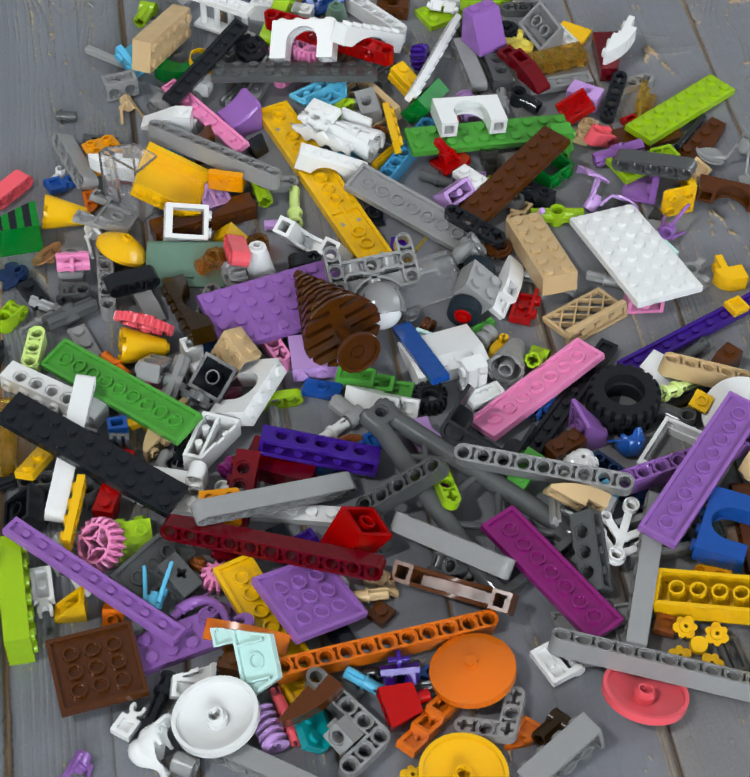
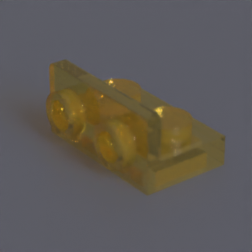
M642 79L634 114L636 116H641L654 107L656 95L650 94L649 80Z

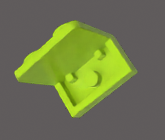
M145 515L135 516L131 521H125V518L115 519V522L120 524V528L124 530L122 536L127 538L123 541V544L126 546L122 550L124 555L119 557L121 563L116 564H123L153 538L150 518H146Z

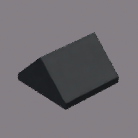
M206 351L187 385L220 404L239 369Z

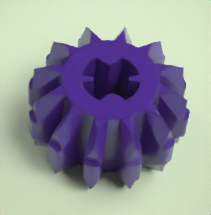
M418 43L412 45L410 62L414 70L420 71L430 55V47L427 44Z

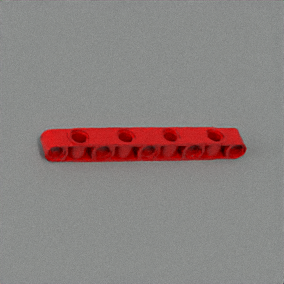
M267 9L264 12L265 27L272 31V20H278L279 18L294 20V18L308 19L277 9ZM306 31L295 38L317 46V35L314 32ZM370 37L361 40L353 47L338 44L339 53L383 66H390L394 63V47L391 44Z

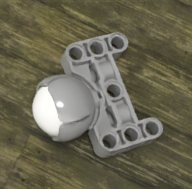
M401 232L396 236L393 243L394 251L341 261L339 250L334 246H328L322 254V265L326 282L371 300L378 308L377 312L380 313L381 321L375 323L380 325L379 330L393 327L406 314V300L400 290L415 287L420 279V270L412 238L406 232ZM398 240H404L407 245H400ZM333 254L335 259L329 260L326 255ZM408 257L411 263H405L402 258ZM366 265H374L375 270H369ZM330 272H338L339 277H332ZM407 275H413L415 277V280H408Z

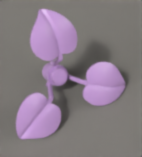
M577 166L576 173L586 174L594 178L590 195L583 208L594 213L599 206L603 207L609 199L615 198L625 204H633L638 209L632 200L617 193H611L601 201L602 197L596 194L601 181L609 184V180L587 167Z

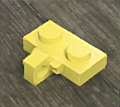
M518 29L517 36H512V38L505 37L506 46L511 45L515 49L521 48L529 56H532L535 45L532 41L524 38V30Z

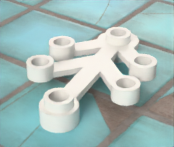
M627 497L622 504L624 515L620 528L615 524L609 511L604 510L601 512L603 524L608 527L616 540L615 545H613L607 536V530L604 528L609 564L613 566L622 565L627 556L637 552L638 541L632 546L623 548L625 542L638 538L640 533L637 529L627 532L632 515L636 514L640 507L639 501L634 497Z

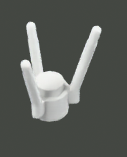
M85 225L84 239L86 240L90 257L94 259L90 239L96 240L103 231L99 228Z

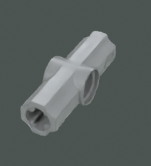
M181 353L175 355L169 372H166L164 375L162 392L178 400L181 392L179 388L183 382L186 383V375L191 364V358Z

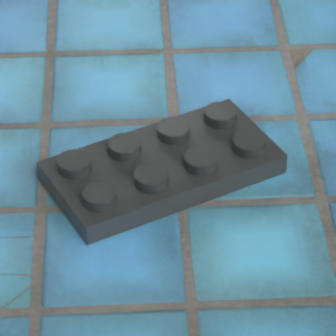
M158 532L111 573L109 578L142 599L143 565L147 567L148 594H150L151 591H157L162 585L153 574L161 562L175 551L189 562V559L194 558L197 552L188 544L165 540L160 535V532Z

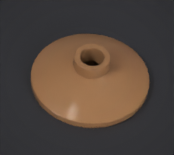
M57 241L44 247L32 259V265L40 266L46 263L48 265L56 261L55 253L60 252L63 246L62 243Z

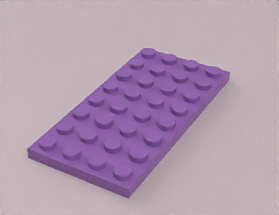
M322 260L196 295V301L202 313L208 315L213 323L216 340H219L224 330L239 326L243 328L256 346L301 333L293 274L296 270H302L303 273H309L318 279L321 278L326 281ZM330 272L332 277H339L338 272Z

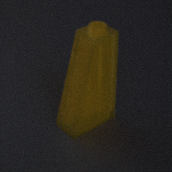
M13 397L0 398V412ZM0 426V478L9 476L11 472L14 473L19 467V436Z

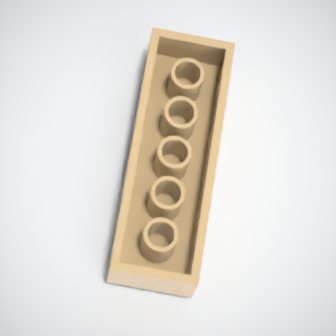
M172 4L132 39V70L152 73L166 58L190 38V22L192 20L190 7Z
M533 212L527 215L507 218L505 226L506 238L511 242L515 253L541 295L547 296L576 290L578 271L541 214Z

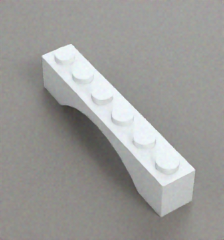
M343 20V22H335L330 41L342 46L353 47L361 40L373 37L378 41L391 44L394 47V53L400 54L406 35L393 27H380L374 24H361L355 21L352 23Z

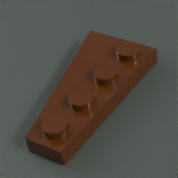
M711 117L677 150L680 156L694 159L696 156L699 157L696 147L715 148L725 130L726 123Z

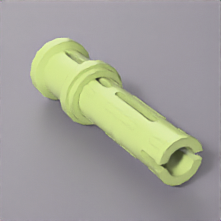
M292 186V188H289L290 207L287 210V216L302 227L303 220L301 217L303 211L300 208V188Z
M671 381L669 385H660L661 401L667 402L672 397L678 398L683 392L700 387L701 385L684 381Z

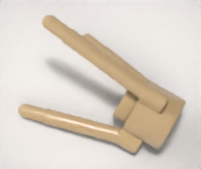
M124 94L120 97L118 109L120 111L121 125H124L123 111L130 112L135 109L142 118L145 116L136 103L133 102L130 95Z

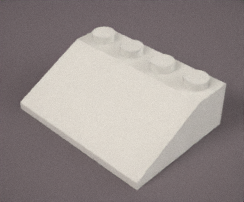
M467 324L421 336L449 373L450 380L442 383L460 378L458 368L461 364V358L472 357L474 354L481 353L487 363L489 361V356L482 342ZM397 342V347L413 383H415V388L422 381L426 384L428 379L401 342Z

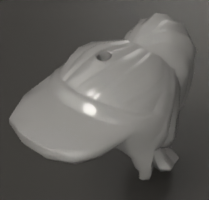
M469 232L460 239L458 246L452 250L450 260L458 265L464 263L468 257L473 255L485 257L487 251L473 232Z

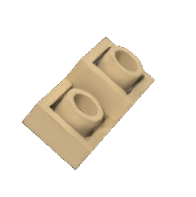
M591 117L582 118L575 132L576 137L573 139V143L587 147L588 144L584 141V137L593 124L599 125V121Z

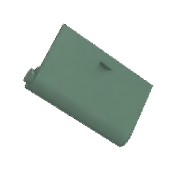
M147 241L146 265L154 267L161 281L156 288L163 286L162 279L183 274L188 281L189 288H204L208 283H216L221 288H225L226 286L223 284L220 273L222 271L221 265L227 262L223 249L224 241Z

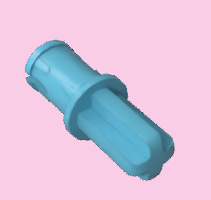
M348 666L343 673L345 679L360 686L359 689L362 690L363 688L375 696L377 688L385 686L370 678V674L365 675L351 666Z

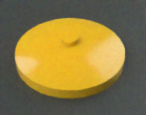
M457 732L443 735L427 746L419 761L418 777H509V768L504 755L492 742L476 734Z

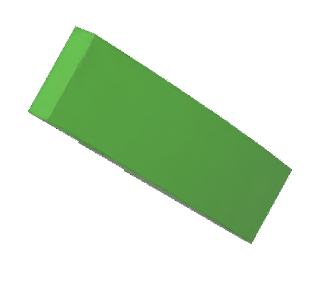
M338 366L335 382L343 385L348 384L384 391V393L413 398L415 383L398 381L396 376L379 374L374 368H367L359 373H348Z

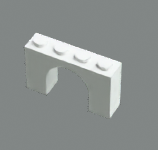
M310 17L309 19L294 18V20L279 18L278 20H272L269 59L275 63L290 61L291 47L294 39L303 32L311 31L317 35L316 58L320 62H337L338 44L330 41L337 20L333 17H325V19Z
M497 94L432 98L430 113L440 137L457 136L459 122L456 116L461 114H472L481 118L489 134L506 133L508 118Z
M280 215L272 230L287 244L304 252L316 250L322 256L326 247L334 246L340 252L341 261L350 260L354 257L340 242L327 236L322 240L304 230L295 221ZM333 254L326 255L329 260L335 259Z
M279 358L258 359L245 363L237 378L243 387H253V389L239 398L224 399L220 404L216 402L209 412L240 419L241 426H254L287 373Z

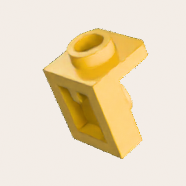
M697 388L687 407L706 414L714 397Z

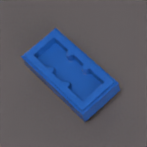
M307 378L301 393L302 396L330 401L335 394L341 395L343 384Z

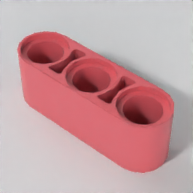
M16 169L0 181V210L5 209L29 190L33 185V177Z
M226 234L223 249L229 265L248 268L251 252L245 237Z

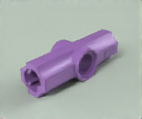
M639 138L627 143L614 144L608 149L593 153V163L596 168L606 165V158L612 157L614 159L618 150L623 148L645 151L644 143Z

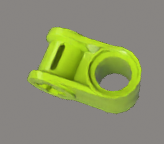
M12 299L8 300L0 309V333H11L27 317L28 307L16 304Z

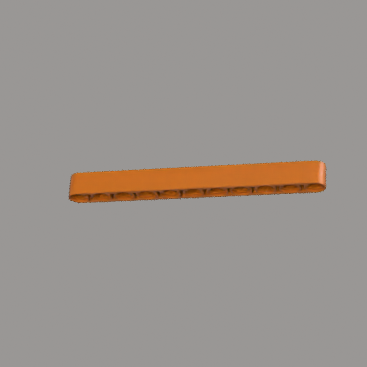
M485 609L279 658L281 669H285L287 672H282L283 678L276 683L288 684L305 680L307 671L312 667H320L327 674L343 671L348 666L356 668L386 661L388 657L396 656V650H400L401 656L437 649L448 640L463 634L484 633L492 635L499 618L495 611ZM383 645H389L391 648H386ZM362 650H369L370 653L363 652ZM343 654H346V655H348V656H350V657H349V658H345V657H343L342 655H343ZM322 659H326V660H328L329 662L325 663V662H322L321 660H322ZM300 664H306L308 667H301Z

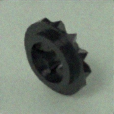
M503 20L505 37L512 38V36L517 35L518 25L512 21Z

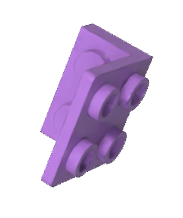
M642 177L626 185L624 183L621 195L635 202L655 205L661 177Z

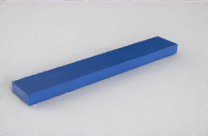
M410 321L392 327L395 336L431 385L450 380L447 370Z

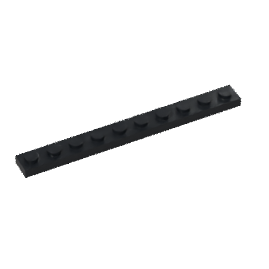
M603 338L600 339L595 348L604 353L605 359L560 393L538 423V430L528 444L530 448L542 455L544 444L556 436L569 418L571 399L575 398L580 403L587 393L591 377L597 371L606 367L618 350L617 344Z

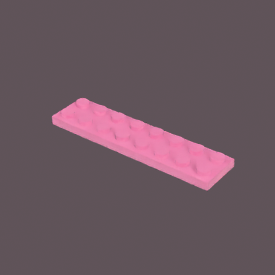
M579 338L574 339L473 414L474 420L471 426L496 442L605 359L604 353Z

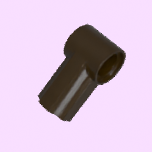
M557 707L554 708L546 717L545 722L532 732L531 737L534 740V744L540 747L549 743L554 733L568 726L571 718Z

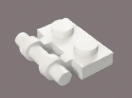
M313 98L304 109L306 114H299L298 120L302 121L305 125L314 126V129L319 131H326L328 129L326 123L333 125L342 112L338 107Z

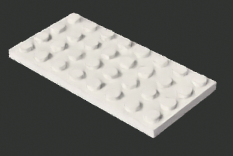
M626 204L570 218L569 224L636 308L702 292L703 285L633 204Z

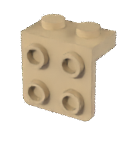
M241 326L224 330L211 351V354L239 369L237 375L245 363L258 360L262 355Z

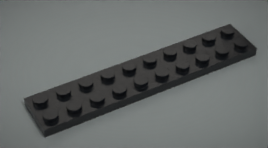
M18 392L0 412V426L164 518L171 514L188 491L189 486L21 392Z

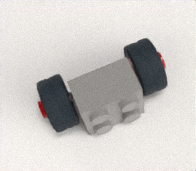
M473 255L465 260L452 293L454 297L451 299L447 309L448 319L456 326L467 324L469 327L476 325L481 314L494 306L502 280L495 275L496 268L490 259L480 255Z

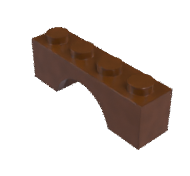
M705 174L700 175L695 200L713 204L719 198H730L739 202L746 212H750L749 184Z

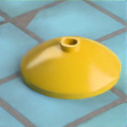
M113 231L98 235L96 246L110 260L128 267H141L146 263L145 248L131 235Z

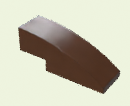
M328 674L315 690L307 685L278 719L280 726L285 728L298 724L321 712L344 691L343 684Z

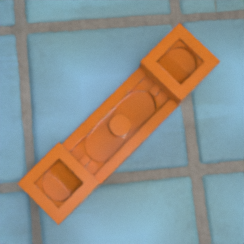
M207 618L202 636L204 640L212 641L210 628L214 627L273 633L278 655L287 656L291 639L290 634L215 618Z

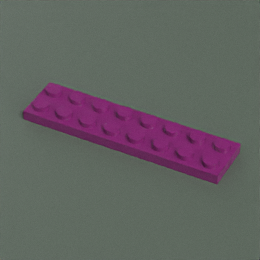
M514 505L509 506L481 525L483 533L505 556L516 560L514 565L577 631L605 637L624 623V618Z

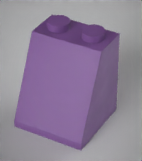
M483 0L463 9L461 40L479 57L507 45L500 9L492 0Z

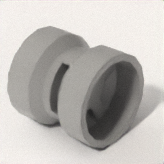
M486 324L481 331L475 333L485 349L499 338L498 331L490 324Z

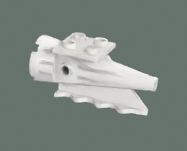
M345 107L342 108L341 120L337 119L333 125L326 123L328 125L326 131H319L314 129V126L308 124L292 125V129L300 133L306 141L312 138L320 147L328 145L333 152L342 151L349 157H351V152L370 163L380 155L378 151L380 148L383 149L385 144V133L372 128L371 118Z

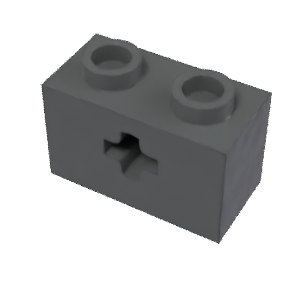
M175 551L156 567L153 574L162 583L169 562L173 561L166 589L180 603L197 592L203 582L201 581V576L188 566L187 560L182 555L179 556Z

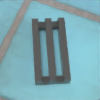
M109 433V442L116 445L115 438H117L118 447L124 448L122 438H125L127 449L133 450L129 433Z
M729 635L728 641H731L741 667L739 668L729 642L723 645L721 643L719 647H716L721 660L724 661V666L730 668L733 666L735 669L750 672L736 635Z

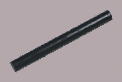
M701 114L674 145L676 150H679L706 120L705 114Z

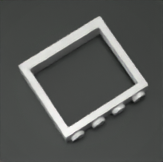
M666 415L639 457L636 465L651 460L666 434L693 445L702 431ZM732 461L717 486H720L734 461ZM667 483L662 484V485H659V486L662 487V488H664Z

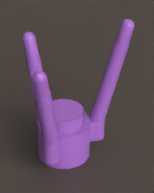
M689 203L686 204L672 222L665 223L667 216L663 215L660 226L657 229L663 239L673 241L675 238L686 233V231L676 233L675 224L688 209Z
M77 750L61 777H70L73 772L76 774L86 772L85 777H91L94 767L90 763L92 756L86 751Z

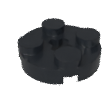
M244 34L235 44L234 51L236 56L244 63H249L250 61L260 62L266 55V42L258 35L254 37L250 36L251 34Z

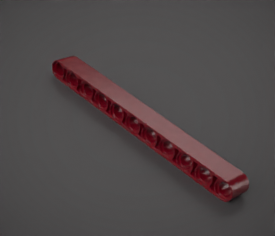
M179 514L168 515L160 528V535L168 541L369 581L380 580L386 566V559L377 553L224 523L197 526L194 517Z

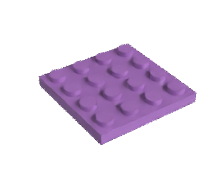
M286 565L253 577L251 580L252 586L285 631L290 634V638L296 645L362 620L368 614L367 610L339 574Z

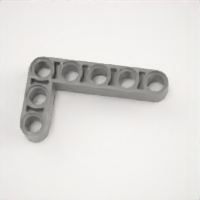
M312 667L307 671L304 686L308 685L315 690L328 674L320 667ZM315 678L318 679L320 682L315 683L312 682L311 679ZM344 689L336 700L325 709L338 720L346 714L363 733L359 738L360 741L341 758L337 771L338 777H359L385 752L390 740V732ZM342 708H349L351 712H345ZM363 722L367 724V727H361L358 723ZM379 737L382 738L384 741L377 742L374 738ZM359 752H366L369 756L363 757ZM349 766L353 771L348 772L343 767Z

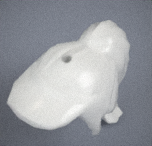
M169 713L163 714L158 720L143 728L138 738L133 740L128 747L129 758L135 765L141 768L154 769L159 772L160 777H169L171 773L160 762L165 755V746H168L170 750L174 749L167 735L172 717Z

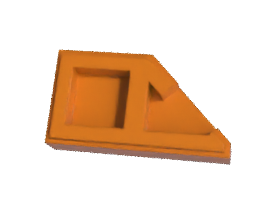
M93 190L82 191L84 206L87 207V211H90V214H93L102 205L89 200Z
M524 715L517 740L512 744L504 745V750L508 751L533 746L532 732L541 723Z

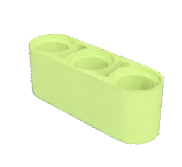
M33 326L29 329L21 357L22 365L40 373L42 368L39 363L44 359L47 348L46 333L42 326Z

